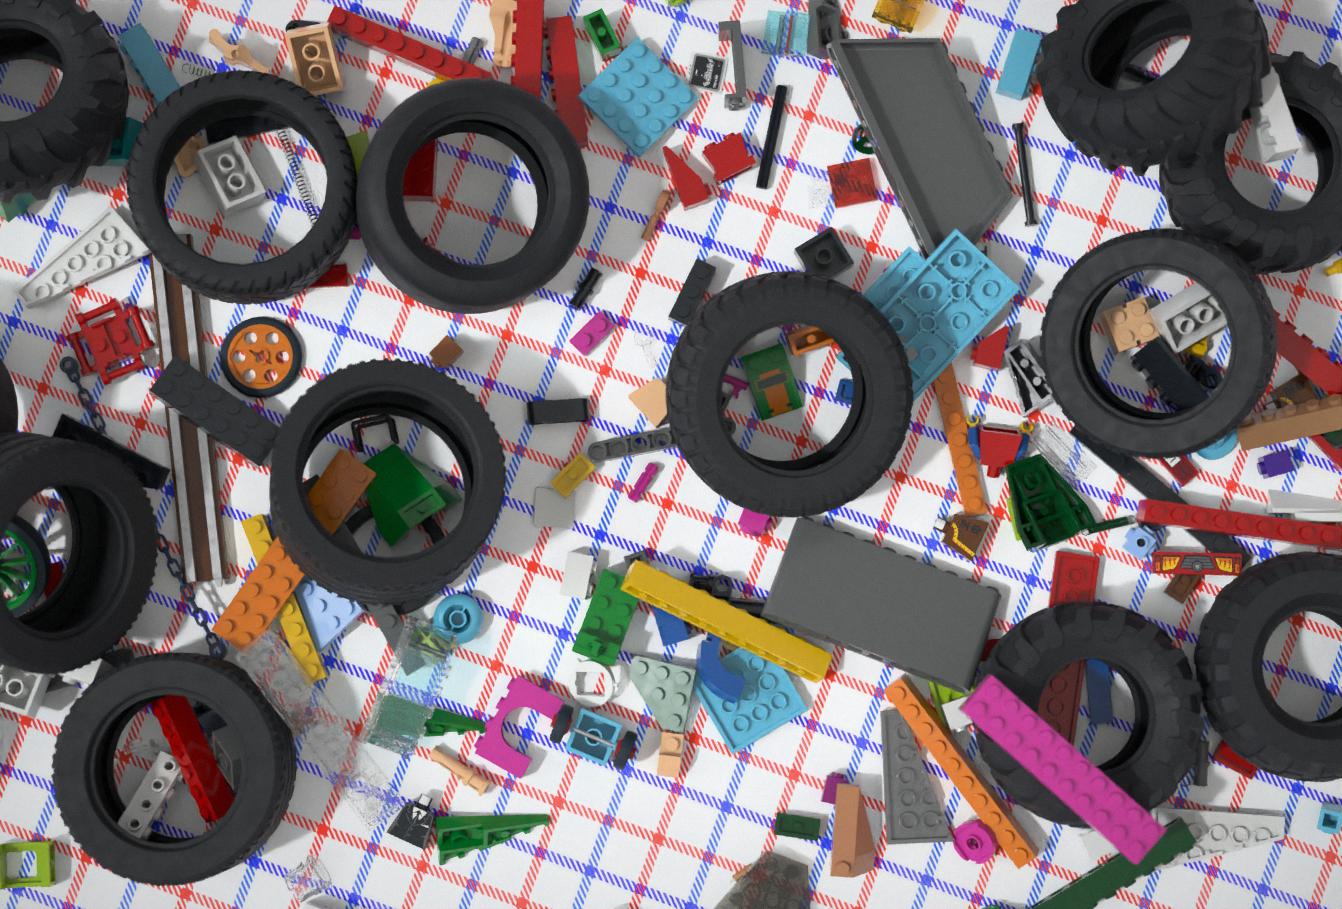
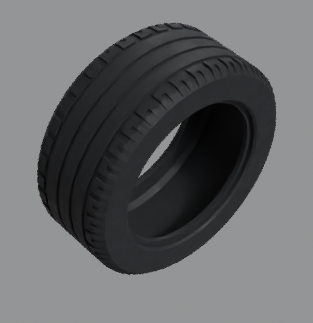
M1157 228L1122 234L1102 242L1081 256L1074 265H1071L1061 281L1057 283L1052 292V297L1049 298L1045 308L1046 313L1042 319L1040 329L1042 331V336H1040L1042 356H1040L1042 370L1046 374L1044 378L1048 388L1052 391L1051 395L1057 406L1060 405L1062 408L1061 412L1069 422L1072 421L1075 424L1074 427L1082 434H1087L1089 439L1100 446L1104 445L1107 449L1117 453H1124L1126 456L1143 457L1145 459H1168L1189 455L1213 445L1232 432L1250 414L1265 393L1272 377L1277 358L1278 328L1273 305L1266 293L1267 290L1256 276L1254 270L1243 261V258L1217 240L1199 233L1182 229ZM1164 270L1190 278L1211 294L1225 316L1230 334V356L1223 379L1206 401L1192 408L1171 413H1159L1132 406L1120 399L1108 388L1096 369L1091 351V329L1096 311L1104 297L1115 285L1139 271Z

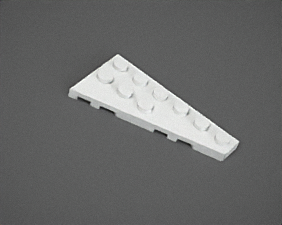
M109 206L12 292L29 309L150 254L151 251L112 206Z

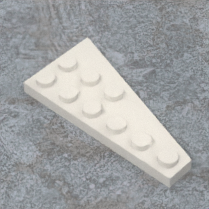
M1156 807L1150 810V815L1162 826L1180 816L1197 841L1193 844V849L1184 854L1179 852L1174 855L1175 859L1166 865L1161 863L1154 867V872L1284 839V816Z

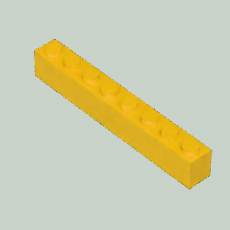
M262 513L241 521L257 564L275 541L266 515ZM294 591L278 613V617L305 685H310L329 677L320 652L316 650Z

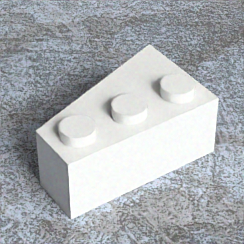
M99 658L97 661H91V664L88 666L83 665L81 669L56 675L63 677V682L75 685L78 682L83 684V689H86L91 683L95 682V679L105 672L112 670L113 666ZM53 674L48 675L51 678L55 677Z

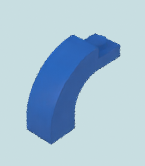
M708 632L706 639L702 640L697 648L696 664L698 673L705 686L713 694L735 704L740 698L746 678L730 673L723 667L718 656V649L722 638Z

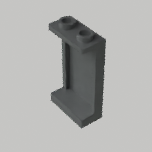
M740 20L718 22V42L731 41L736 91L734 94H725L724 108H729V111H739L742 107H746L747 99Z

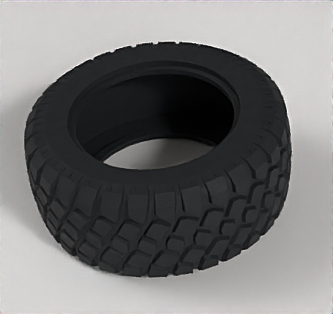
M777 271L755 275L726 287L709 299L693 315L680 334L671 355L666 377V408L670 428L682 456L695 474L715 493L729 502L755 513L785 518L808 517L832 511L850 501L852 502L864 494L866 490L872 488L882 478L885 471H888L906 439L905 434L910 426L913 406V380L908 357L899 336L882 312L866 297L851 287L825 276L799 271ZM791 324L817 327L837 343L844 353L851 370L853 397L843 426L828 444L802 458L776 461L748 453L734 441L723 416L721 402L722 387L730 363L748 341L766 330Z

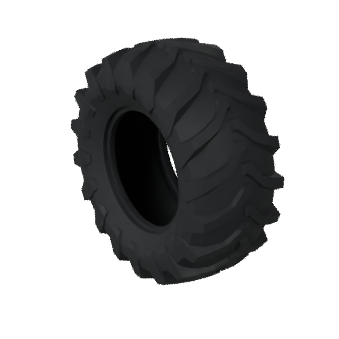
M0 0V64L13 60L31 59L48 63L62 72L59 88L45 106L21 119L0 121V200L2 203L11 204L14 195L32 194L38 201L46 200L49 198L54 187L65 184L75 188L81 185L87 168L90 166L102 167L109 159L113 140L121 139L124 133L129 88L122 55L118 53L119 49L115 39L110 36L109 31L103 25L101 26L103 23L101 17L94 10L87 12L76 3V0Z
M1078 0L1075 4L1063 6L1057 12L1058 29L1044 36L1041 43L1044 60L1037 65L1036 72L1042 90L1041 94L1049 114L1065 138L1070 142H1075V148L1086 157L1092 158L1094 156L1099 158V163L1105 169L1114 172L1119 166L1131 167L1135 176L1143 177L1149 166L1164 164L1169 172L1178 170L1181 158L1192 153L1205 157L1213 152L1212 141L1221 134H1235L1242 128V111L1258 105L1262 99L1261 79L1270 74L1272 67L1268 48L1270 43L1267 28L1253 0ZM1182 35L1191 36L1183 55L1165 74L1137 88L1116 90L1118 81L1126 67L1143 50L1166 38Z
M1293 51L1290 56H1282V54L1270 52L1272 67L1279 76L1280 87L1294 126L1309 141L1317 159L1318 179L1316 188L1305 206L1293 210L1275 211L1257 206L1243 197L1231 182L1225 165V145L1229 134H1221L1212 141L1213 152L1202 157L1192 153L1181 158L1178 170L1169 172L1164 164L1159 165L1160 190L1166 198L1169 215L1175 226L1181 227L1183 230L1208 236L1224 244L1243 258V261L1249 264L1258 275H1268L1278 271L1281 273L1300 271L1317 263L1320 264L1342 250V74L1338 65L1328 61L1321 66L1308 58L1304 52ZM1249 108L1242 111V121L1252 119Z
M1101 601L1065 602L1052 606L1049 609L1043 608L1018 622L1014 628L1012 627L990 651L989 658H987L975 685L976 688L987 675H992L1038 715V706L1045 686L1063 667L1084 659L1098 660L1110 666L1124 679L1130 689L1134 701L1135 719L1131 735L1121 751L1112 759L1095 767L1147 813L1175 794L1179 788L1178 784L1195 764L1197 758L1195 751L1204 731V718L1199 715L1201 714L1202 690L1199 682L1192 678L1193 673L1189 660L1183 649L1176 648L1172 644L1173 640L1155 622L1143 618V615L1116 604H1106V602ZM973 723V726L978 731L975 735L983 761L991 769L989 772L997 784L1007 795L1015 799L1017 804L1034 815L1056 824L1069 825L1072 828L1093 829Z

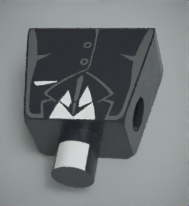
M421 793L416 804L410 801L406 802L386 833L426 850L436 813L428 810L433 798Z

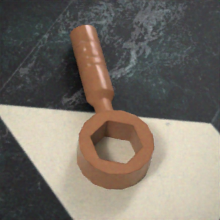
M666 190L661 192L654 208L656 209L655 213L650 217L641 236L642 239L649 241L658 223L660 212L665 210L672 193Z

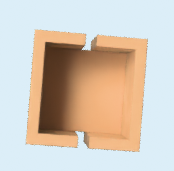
M1144 296L1127 302L1123 306L1119 305L1103 311L1099 315L1114 355L1147 344L1157 336L1160 337L1149 313V307Z

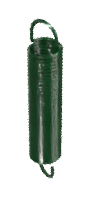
M1126 516L1097 523L1095 527L1088 530L1089 534L1087 535L1131 524H1129Z

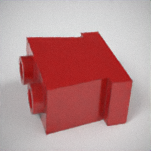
M732 132L723 137V141L717 144L712 142L706 145L702 151V157L715 173L713 179L717 186L756 167L753 155L748 157L741 132L737 134Z

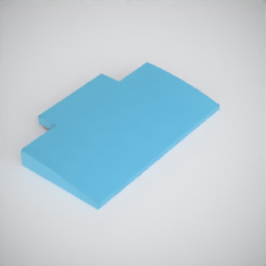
M955 228L926 260L908 246L863 296L882 312L896 333L908 340L906 344L902 343L904 349L907 348L909 350L910 347L908 346L911 343L918 353V356L909 364L913 380L914 402L1021 288ZM841 350L836 355V358L850 370L847 359Z

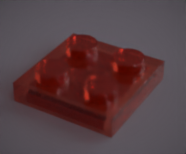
M869 158L826 167L835 209L878 200Z

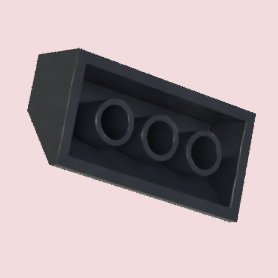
M1159 336L1148 342L1130 357L1132 367L1138 373H1143L1146 377L1145 382L1151 389H1156L1160 394L1159 399L1166 406L1169 405L1174 412L1192 408L1209 398L1207 393Z

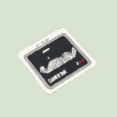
M692 50L684 83L690 89L721 94L728 58Z

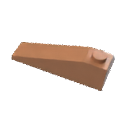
M837 783L829 863L830 876L854 878L874 870L876 849L860 786Z

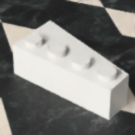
M1271 67L1270 74L1261 79L1262 99L1258 105L1249 108L1264 164L1290 158L1302 148L1280 87L1279 76L1275 73L1273 67Z

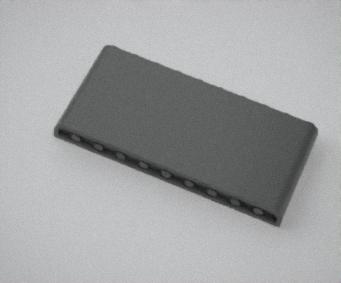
M810 517L797 518L760 617L968 695L971 691L1002 598L999 590L992 586L985 587L979 585L974 579L958 577V574L953 571L937 569V566L932 563L924 564L918 562L913 556L897 554L892 548H881L876 546L871 540H860L855 538V535L850 532H839L834 530L835 528L831 525L815 523Z

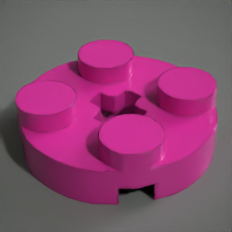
M981 819L964 821L954 831L955 839L953 840V846L958 855L966 861L971 860L976 862L975 864H983L994 855L998 847V842L993 832ZM973 838L978 842V845L972 844Z

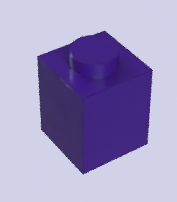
M1288 450L1257 458V470L1259 475L1263 476V479L1294 471Z

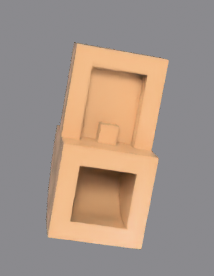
M662 732L656 776L679 777L684 734Z

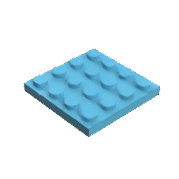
M636 37L577 98L640 158L699 97Z
M741 647L719 659L727 671L746 678L740 698L735 704L717 697L705 686L698 672L696 675L694 691L732 755L808 710L784 668Z

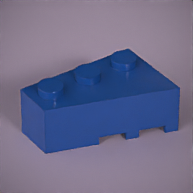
M651 605L663 647L689 640L688 635L692 633L688 622H684L683 619Z

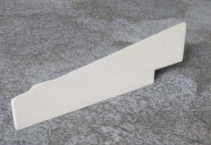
M1274 489L1267 490L1268 514H1289L1290 520L1310 523H1342V500Z

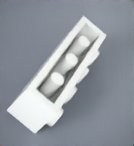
M160 751L117 823L130 834L147 841L153 830L150 828L155 820L159 821L164 812V809H162L166 801L170 802L175 793L173 788L177 782L181 783L184 778L175 757Z

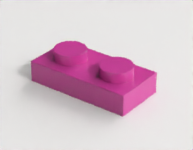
M599 311L569 342L585 357L615 328V325Z

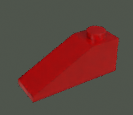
M662 147L684 211L709 203L711 192L708 184H703L702 178L669 147Z

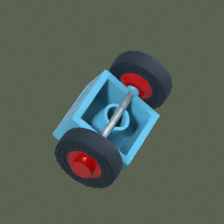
M564 704L559 715L555 714L550 726L553 729L549 740L560 744L563 736L569 731L571 734L565 750L603 766H606L612 750L616 749L613 767L623 770L628 759L632 760L637 750L634 744L638 734L627 730L624 738L618 743L616 740L623 724L585 708H581L575 724H572L574 707Z

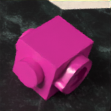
M743 509L737 525L740 526L739 531L759 538L763 530L768 532L772 519L767 515Z

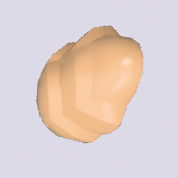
M199 133L186 142L173 161L179 175L183 178L190 177L198 170L193 160L196 152L205 148Z

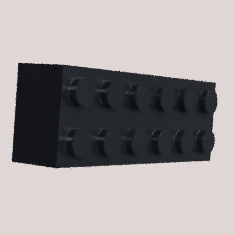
M177 355L172 358L149 390V394L256 469H259L273 449L280 427Z

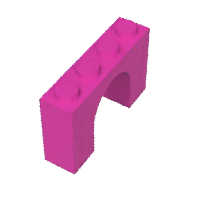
M518 675L516 679L514 677L511 678L506 687L509 690L505 698L501 697L495 707L498 709L495 717L490 716L485 725V728L488 730L484 737L481 735L478 737L474 747L477 748L475 754L522 779L532 758L511 747L505 740L503 723L506 716L516 708L528 707L552 720L555 714L558 715L565 700Z

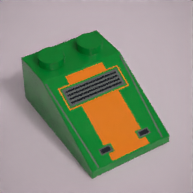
M782 343L740 358L761 421L803 407Z

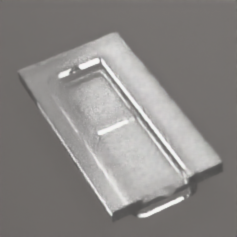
M1053 419L1029 441L1074 489L1098 467Z

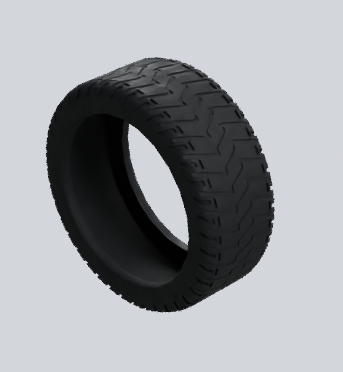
M222 71L195 79L178 88L177 91H173L146 118L141 126L142 129L138 131L127 165L128 179L126 180L128 204L132 212V219L143 241L156 260L161 263V266L182 285H186L187 288L198 294L221 302L251 305L252 303L263 304L269 301L285 299L301 292L326 274L329 268L339 259L349 242L356 223L357 171L351 146L344 130L329 109L308 90L277 75L260 71ZM242 116L269 118L289 126L307 139L323 162L326 169L327 185L325 201L317 221L305 237L285 253L266 261L236 264L220 262L199 254L179 239L172 230L167 217L165 204L166 182L176 155L190 138L205 127L221 120Z

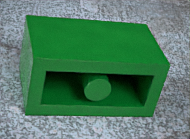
M602 8L583 17V24L602 62L621 53V45Z

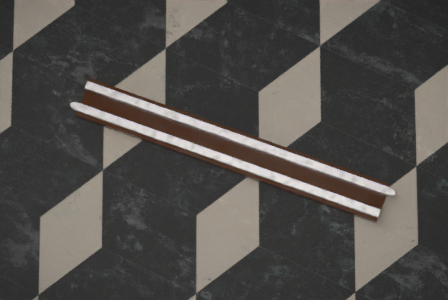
M185 233L176 234L181 241L194 250L193 235ZM150 253L149 261L161 373L172 358L177 355L208 377L199 294L178 282ZM165 406L183 580L185 583L214 580L216 587L221 588L223 579L229 578L215 439Z

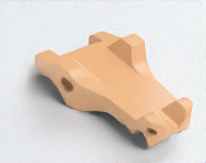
M492 0L489 18L495 34L493 62L497 67L512 68L511 55L515 54L516 45H512V32H516V23H513L512 18L513 10H517V1Z
M217 29L210 30L209 42L223 54V61L230 66L239 64L252 71L270 74L268 72L269 67H264L261 63L254 60L244 45H231L223 39Z

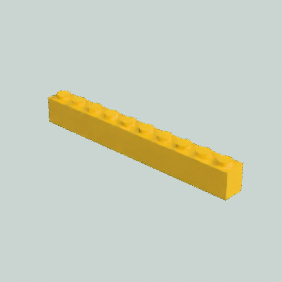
M635 560L629 567L620 590L815 684L825 678L832 654L826 652L824 648L813 646L807 643L804 638L790 635L785 629L774 627L762 618H755L749 615L746 610L737 609L723 599H716L705 590L695 589L684 580H677L665 571H658L650 567L645 561Z

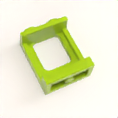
M54 840L0 844V890L5 888L51 887L56 885ZM34 851L36 853V876L9 878L7 876V853Z

